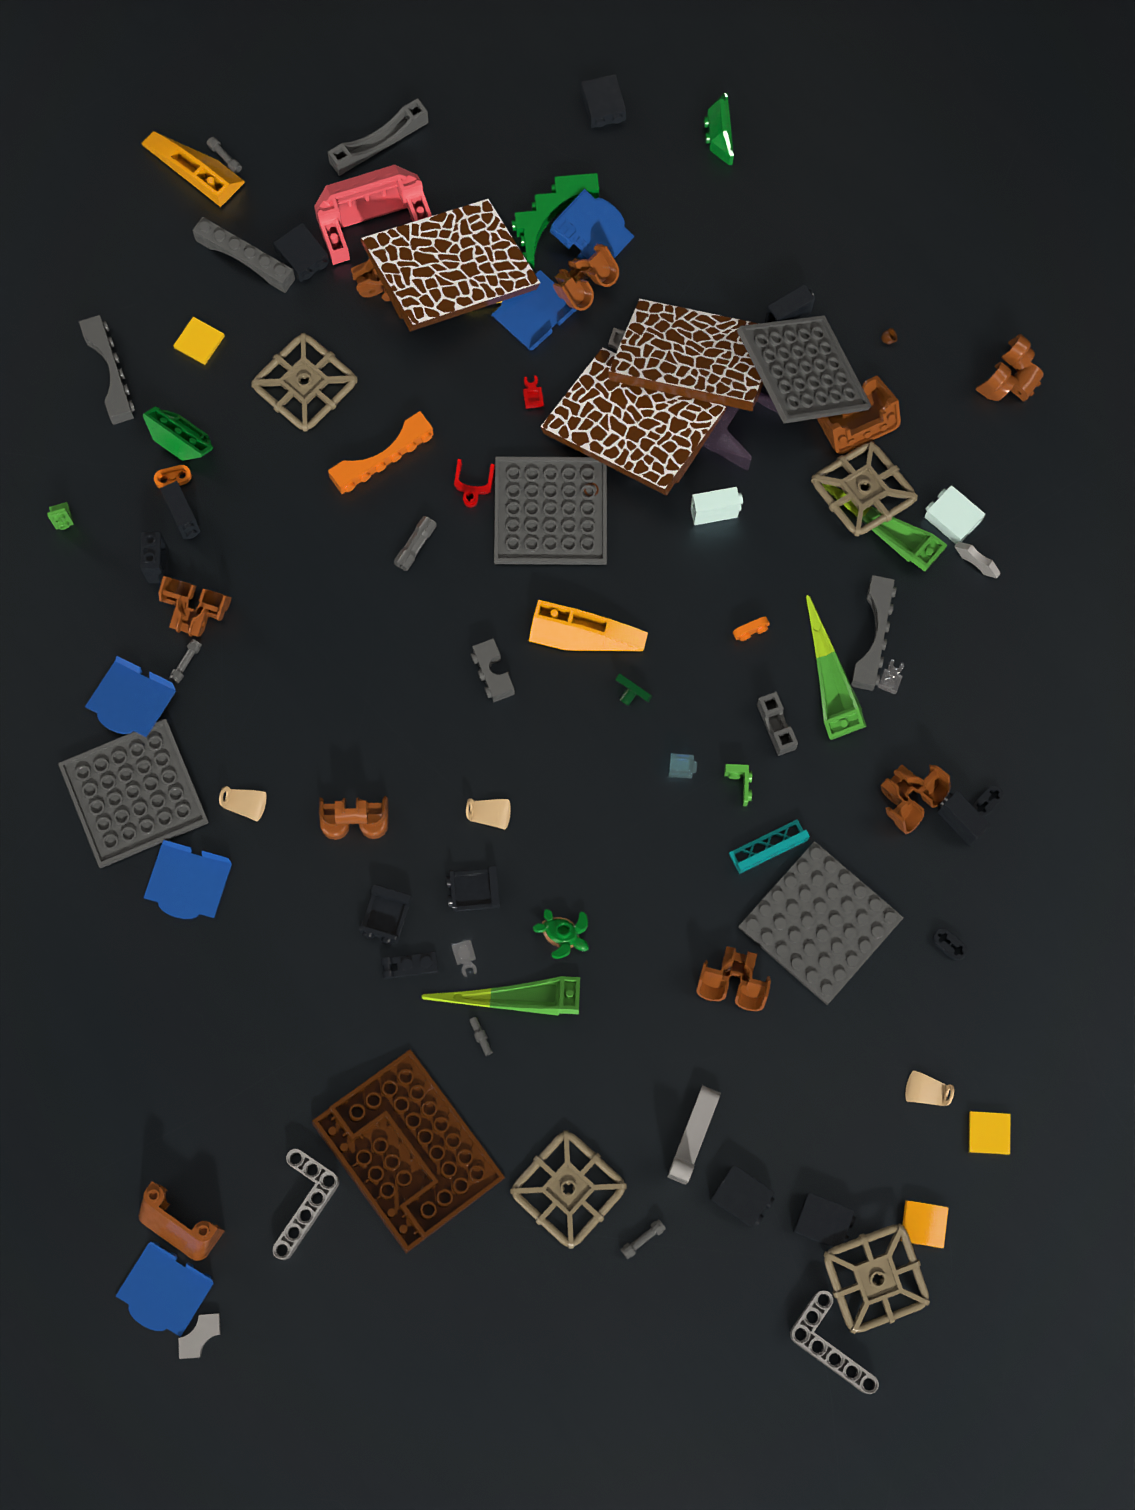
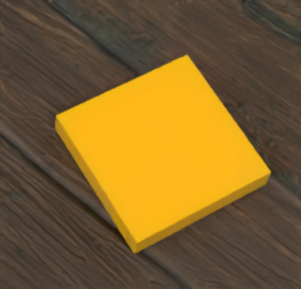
M193 317L173 346L180 352L206 365L225 336L224 333Z
M970 1111L969 1152L1009 1155L1010 1114Z

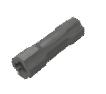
M427 516L421 518L408 542L394 560V564L397 567L408 571L419 550L436 528L435 521Z

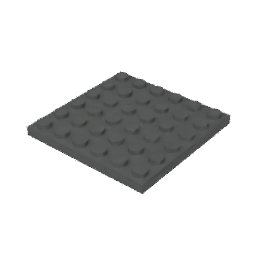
M825 315L745 325L737 329L783 423L870 409L871 404Z
M495 457L494 564L607 565V465L591 457ZM588 483H595V484L598 486V488H599L598 494L595 495V493H596V491H597V488H596L595 485H586V484H588ZM585 488H586V492H587L589 495H592L591 497H590V496H587V495L585 494V492H584V489H585Z
M166 719L157 722L147 738L133 732L58 763L99 868L158 845L163 840L172 839L209 823Z
M814 841L738 928L828 1005L904 917Z

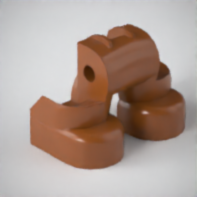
M370 259L351 268L353 280H357L358 283L356 289L362 297H373L384 291L382 299L384 301H391Z
M596 244L594 247L596 252L589 259L579 260L574 258L572 261H568L571 271L568 273L567 270L560 269L559 273L555 276L559 284L554 283L553 288L558 297L563 299L569 307L579 311L590 307L594 299V292L589 282L586 281L589 277L595 284L604 287H610L617 281L619 267L605 245Z
M1019 334L1008 341L1012 348L1001 356L1005 362L1014 367L1017 371L1014 376L1011 375V369L1003 362H999L994 366L997 368L995 373L987 381L975 388L989 400L999 401L1011 391L1022 401H1026L1030 396H1033V390L1041 384L1040 380L1044 376L1043 372L1031 362L1035 352L1030 348V341L1022 334Z
M163 576L158 592L159 601L176 606L170 628L176 629L177 633L181 631L186 632L190 637L193 635L200 637L205 630L208 617L218 621L223 619L232 597L203 588L199 599L200 603L195 610L189 608V601L193 598L197 586Z
M929 764L930 770L924 780L901 765L898 769L894 770L895 775L891 779L886 778L881 784L884 795L897 805L894 810L886 807V813L905 834L912 832L924 817V808L909 797L913 791L921 794L922 800L932 808L943 802L942 800L950 792V775L937 765Z
M387 796L383 797L382 803H368L356 798V808L346 809L345 798L341 801H335V804H324L323 798H319L320 827L323 834L329 839H341L348 833L350 824H359L364 836L371 839L382 837L388 829Z
M727 946L721 970L707 967L708 961H705L696 991L700 997L706 1000L722 1001L726 997L730 977L740 978L735 998L737 1006L749 1011H760L764 1008L767 1001L771 979L770 976L767 977L765 982L752 979L757 954L750 951L747 952V955L737 953L735 947Z

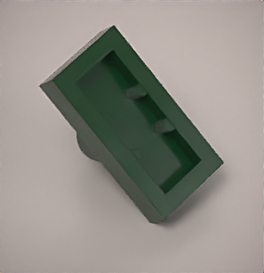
M620 673L615 679L627 687L619 700L628 706L636 694L647 702L653 697Z

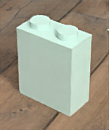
M951 485L947 490L944 488L937 496L939 499L935 503L932 501L925 510L927 512L924 518L957 544L962 542L983 520L985 513Z
M737 487L693 494L690 509L694 525L738 518L741 504H743L742 494L738 493Z

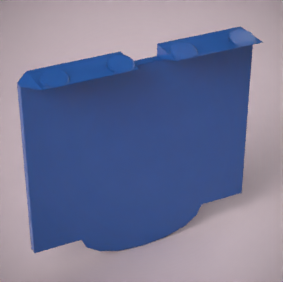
M585 189L552 223L550 232L568 249L575 244L581 250L577 256L579 260L589 259L596 252L594 250L596 244L607 246L613 258H615L634 238V235L624 227V218L616 207L602 198L595 199Z
M541 270L535 274L540 281L537 290L502 301L501 306L492 313V316L529 350H534L552 333V328L556 324L560 326L576 311V309L569 307L563 299L558 297L553 288L554 282Z
M116 656L113 665L85 707L98 713L97 717L100 723L109 730L120 734H130L134 731L147 738L175 694L176 689L172 682L154 673L149 672V678L141 675V667Z
M163 840L144 899L158 902L163 912L176 918L193 919L199 914L215 918L232 863L228 857L212 854L208 851H202V856L192 854L190 846Z
M153 1241L146 1246L116 1294V1297L129 1304L128 1310L130 1315L142 1326L154 1331L168 1329L181 1337L214 1282L209 1274L200 1272L194 1268L193 1264L187 1263L186 1267L176 1262L178 1257L175 1253L168 1252L160 1247L159 1243Z

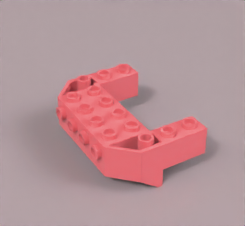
M397 165L326 185L314 206L316 218L333 265L350 260L348 247L341 228L408 208L412 222L432 216L423 193L422 182L418 175Z

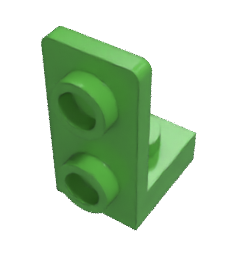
M67 502L49 507L50 512L47 514L56 530H64L74 525Z
M726 764L724 776H729V779H740V777H743V806H747L748 801L752 800V790L749 789V782H752V771H749V765Z

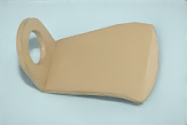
M224 786L220 792L219 803L224 809L258 821L265 809L266 792L236 790ZM226 791V798L223 801V794Z
M472 798L468 799L466 816L470 821L503 830L507 828L511 812L509 799L474 801Z
M912 1071L906 1085L905 1097L907 1102L947 1106L951 1103L954 1096L953 1085H946L923 1073ZM951 1090L950 1097L947 1099L948 1093Z

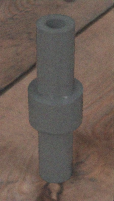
M477 1017L471 1018L469 1021L475 1032L474 1036L477 1043H480L485 1056L492 1054L493 1052L487 1041L488 1036L485 1030H482Z

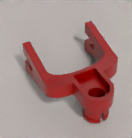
M458 459L454 486L457 490L464 492L463 502L465 506L472 508L477 505L479 494L485 495L491 492L495 465H490L489 479L486 485L470 486L459 480L462 460ZM468 496H473L470 501L467 499Z

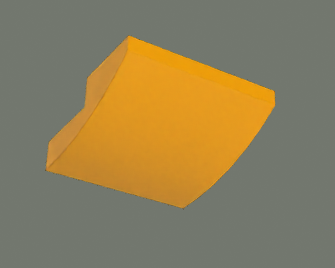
M905 1201L902 1225H904L911 1243L944 1248L948 1207Z

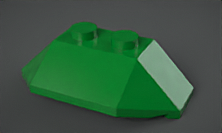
M726 92L708 109L707 117H704V127L708 128L705 139L706 144L709 143L710 151L728 165H732L734 153L728 92Z
M156 406L143 414L153 440L180 460L200 458L213 449L208 434L181 415L167 410H160Z

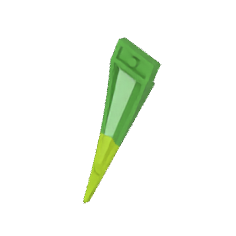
M822 484L837 500L846 495L843 490L836 486ZM851 500L843 504L857 517L858 509ZM870 506L863 511L862 522L868 524L881 516V513L876 508ZM892 517V520L889 522H883L872 529L908 562H913L923 571H926L947 547V544L934 534L895 517Z
M807 595L806 600L819 674L823 719L829 739L833 740L867 726L859 701L811 597Z
M560 976L498 988L423 994L422 999L559 1016V1013L579 1014L580 977Z

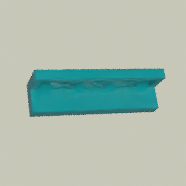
M797 819L729 852V855L737 871L741 874L808 841L810 836L807 830H803ZM796 826L799 833L792 837L787 836L788 829ZM775 835L783 838L782 842L776 845L769 844L771 837ZM756 844L766 846L764 851L759 853L752 852ZM740 852L749 854L748 858L741 862H738L735 856Z

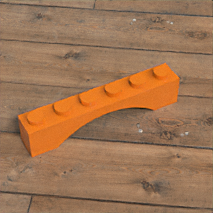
M421 411L405 420L396 440L383 452L364 460H343L328 470L329 477L341 494L350 492L360 482L369 480L374 473L383 471L386 465L391 462H397L403 454L414 451L420 443L428 442L434 435L433 427Z

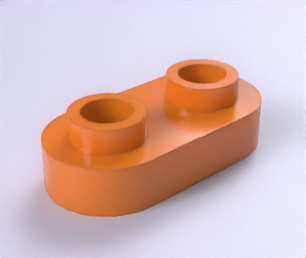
M185 465L173 466L157 471L154 475V482L158 488L178 481L181 486L190 482L192 474ZM185 474L184 478H179L180 475ZM163 479H167L165 483L161 482Z
M766 616L736 628L733 631V635L736 640L745 641L756 632L761 634L767 631L770 623Z

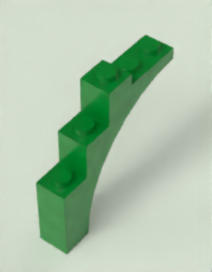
M597 173L555 177V184H551L552 193L535 195V202H532V211L515 212V220H512V229L516 231L517 237H521V246H525V252H522L532 269H534L537 243L550 221L560 212L564 211L584 189L595 199L599 198Z

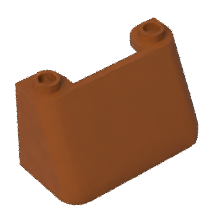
M878 376L866 380L862 386L871 404L869 410L817 418L836 453L844 454L899 427L901 422L899 400Z
M152 1181L143 1195L139 1211L141 1223L195 1261L205 1259L225 1230L218 1225L214 1226L208 1221L198 1222L192 1230L187 1228L165 1212L170 1206L166 1200L168 1190Z

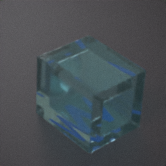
M671 753L669 777L692 779L693 773L697 771V761H694V755Z

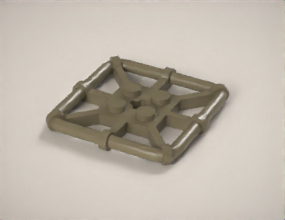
M301 333L279 354L273 356V360L252 380L251 386L274 407L277 413L280 412L297 428L306 432L308 429L313 428L330 410H334L336 405L353 389L358 380L354 373L335 357L332 351L329 352L313 337L306 335V333ZM306 342L324 356L316 365L306 358ZM301 343V359L291 366L284 358ZM331 362L346 376H326L321 369ZM278 364L287 370L280 379H264ZM303 378L305 380L306 378H308V383L302 385L301 379ZM347 383L331 400L321 392L328 384ZM282 386L288 393L280 401H277L262 387ZM317 396L326 405L308 421L307 404ZM293 397L302 403V422L284 407Z
M871 441L844 456L837 457L836 461L819 470L811 478L815 489L829 505L830 511L834 512L854 536L858 537L883 522H889L893 516L916 502L918 497L912 486L899 472L898 466H894L881 448ZM868 450L866 465L856 471L849 461ZM873 452L888 469L880 475L871 466ZM840 466L844 467L849 474L843 479L825 476ZM889 476H894L905 491L891 489L883 480ZM822 484L840 487L846 495L835 501ZM861 485L864 487L868 486L867 491L862 490ZM886 496L906 499L889 511L880 501ZM850 500L858 509L856 526L840 508V506ZM874 505L881 513V516L861 527L863 511Z
M563 1130L539 1156L536 1155L533 1158L534 1161L513 1184L510 1194L513 1195L518 1204L537 1220L536 1223L538 1225L541 1224L561 1244L572 1249L581 1243L599 1222L604 1220L603 1217L624 1194L627 1184L624 1183V1180L618 1173L600 1158L601 1155L599 1153L596 1154L572 1132ZM569 1140L590 1159L589 1163L581 1171L570 1163ZM564 1141L565 1163L555 1173L544 1161ZM596 1164L616 1184L594 1185L584 1175ZM539 1167H542L551 1176L543 1187L521 1188ZM565 1184H573L572 1190L574 1192L572 1194L564 1193L565 1188L563 1186ZM616 1189L614 1194L598 1211L586 1202V1199L594 1190ZM543 1193L553 1203L541 1214L521 1194ZM583 1205L593 1217L573 1238L572 1215ZM556 1206L567 1215L568 1238L546 1219Z
M900 1223L884 1227L866 1235L864 1233L860 1234L858 1238L832 1247L828 1252L825 1251L823 1255L834 1289L832 1292L833 1296L837 1298L845 1324L849 1328V1332L853 1334L870 1330L888 1322L890 1324L894 1323L896 1319L919 1311L930 1303L929 1293L919 1267L921 1266L920 1260L916 1258L909 1235L904 1225ZM894 1233L886 1252L873 1257L868 1242ZM901 1237L909 1262L895 1268L892 1255ZM862 1245L867 1260L854 1265L835 1255ZM833 1261L851 1269L856 1283L841 1288ZM912 1270L921 1296L902 1288L898 1275ZM875 1274L882 1275L879 1284L875 1281L872 1282ZM859 1290L863 1302L853 1321L844 1295ZM901 1293L918 1301L892 1312L887 1298ZM882 1301L885 1315L861 1324L869 1305Z

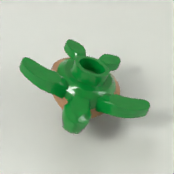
M546 909L544 911L545 920L542 924L538 923L533 926L535 932H543L545 938L552 945L558 947L551 954L555 959L568 956L572 947L582 952L589 949L588 943L583 938L578 937L588 927L587 915L584 912L579 913L578 922L574 925L567 918H553L552 912Z

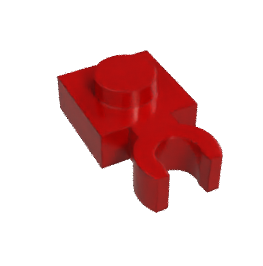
M534 376L533 383H529L527 377H524V385L527 388L523 389L525 408L544 407L542 388L537 387L538 377Z

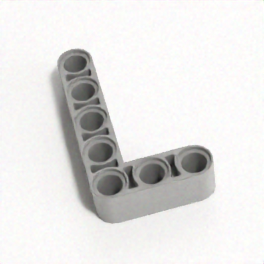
M702 1085L669 1170L668 1178L685 1185L689 1182L695 1166V1160L720 1098V1092Z
M292 1149L288 1152L286 1156L287 1163L316 1184L273 1246L274 1256L281 1260L289 1259L339 1185V1178L336 1174L299 1149ZM299 1153L301 1161L298 1164H293L291 1161L292 1156ZM311 1165H317L318 1172L315 1175L308 1174V1168ZM333 1176L335 1179L334 1184L330 1187L325 1186V1178ZM316 1193L323 1195V1200L319 1204L313 1202V1196ZM305 1210L311 1212V1218L308 1221H303L301 1218V1214ZM297 1227L300 1234L297 1238L292 1239L289 1232L292 1228ZM280 1245H286L288 1248V1252L284 1256L278 1254Z
M816 1292L791 1328V1340L861 1392L866 1394L875 1393L879 1387V1382L875 1376L814 1333L833 1304V1297L830 1292ZM821 1294L826 1295L828 1298V1303L825 1306H821L818 1302V1297ZM809 1311H813L817 1316L814 1323L807 1321L806 1315ZM798 1328L803 1329L805 1332L803 1340H797L795 1337V1331ZM814 1341H819L822 1344V1349L818 1353L812 1350ZM832 1353L837 1354L839 1357V1362L836 1365H832L829 1362V1356ZM848 1366H853L856 1369V1374L852 1378L846 1374ZM867 1378H870L873 1382V1387L870 1390H866L863 1386V1382Z

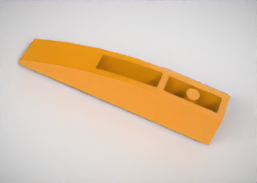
M155 131L141 143L146 149L220 207L245 183L243 179L220 161Z
M538 600L529 642L565 651H643L648 633L593 613Z

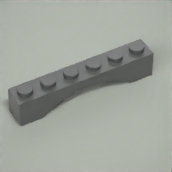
M418 98L402 107L388 123L374 133L356 141L341 143L328 151L330 164L339 176L429 123L427 110Z
M204 217L200 219L192 230L197 242L211 250L223 252L239 260L263 277L270 285L286 293L295 280L292 268Z
M98 315L79 321L87 345L95 349L108 363L110 386L104 402L112 424L115 425L134 419L132 412L135 411L132 400L128 401L127 398L130 392L127 384L123 385L122 379H125L122 368L118 369L117 363L120 362L117 353L112 351V347L115 346L112 337L107 336L106 332L109 331L106 320L102 321L101 316Z
M872 575L867 600L875 617V638L870 650L855 664L851 679L852 687L873 691L875 685H879L880 674L877 673L878 668H882L884 657L881 656V651L886 648L887 639H884L885 632L888 633L890 622L887 619L888 615L892 614L894 605L890 604L891 597H895L897 589L894 586V579Z

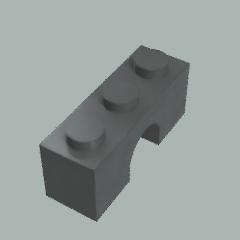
M494 638L472 646L473 653H471L473 663H478L480 670H477L480 680H485L487 687H484L487 697H491L494 703L515 695L508 672L496 675L490 670L494 663L501 661V655Z
M777 692L760 697L757 707L777 755L780 756L796 750L798 742L791 726L788 727L783 715L784 708Z

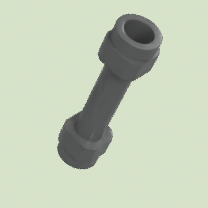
M215 137L209 138L207 141L209 148L220 155L232 172L235 174L240 172L242 166L236 159H232L221 147L220 141Z
M194 639L187 645L188 650L176 670L173 669L170 673V680L179 684L184 677L182 673L195 653L198 654L202 646L201 643Z
M659 1219L650 1224L651 1228L631 1244L626 1243L620 1249L627 1259L633 1257L636 1254L635 1250L657 1234L659 1236L666 1228Z

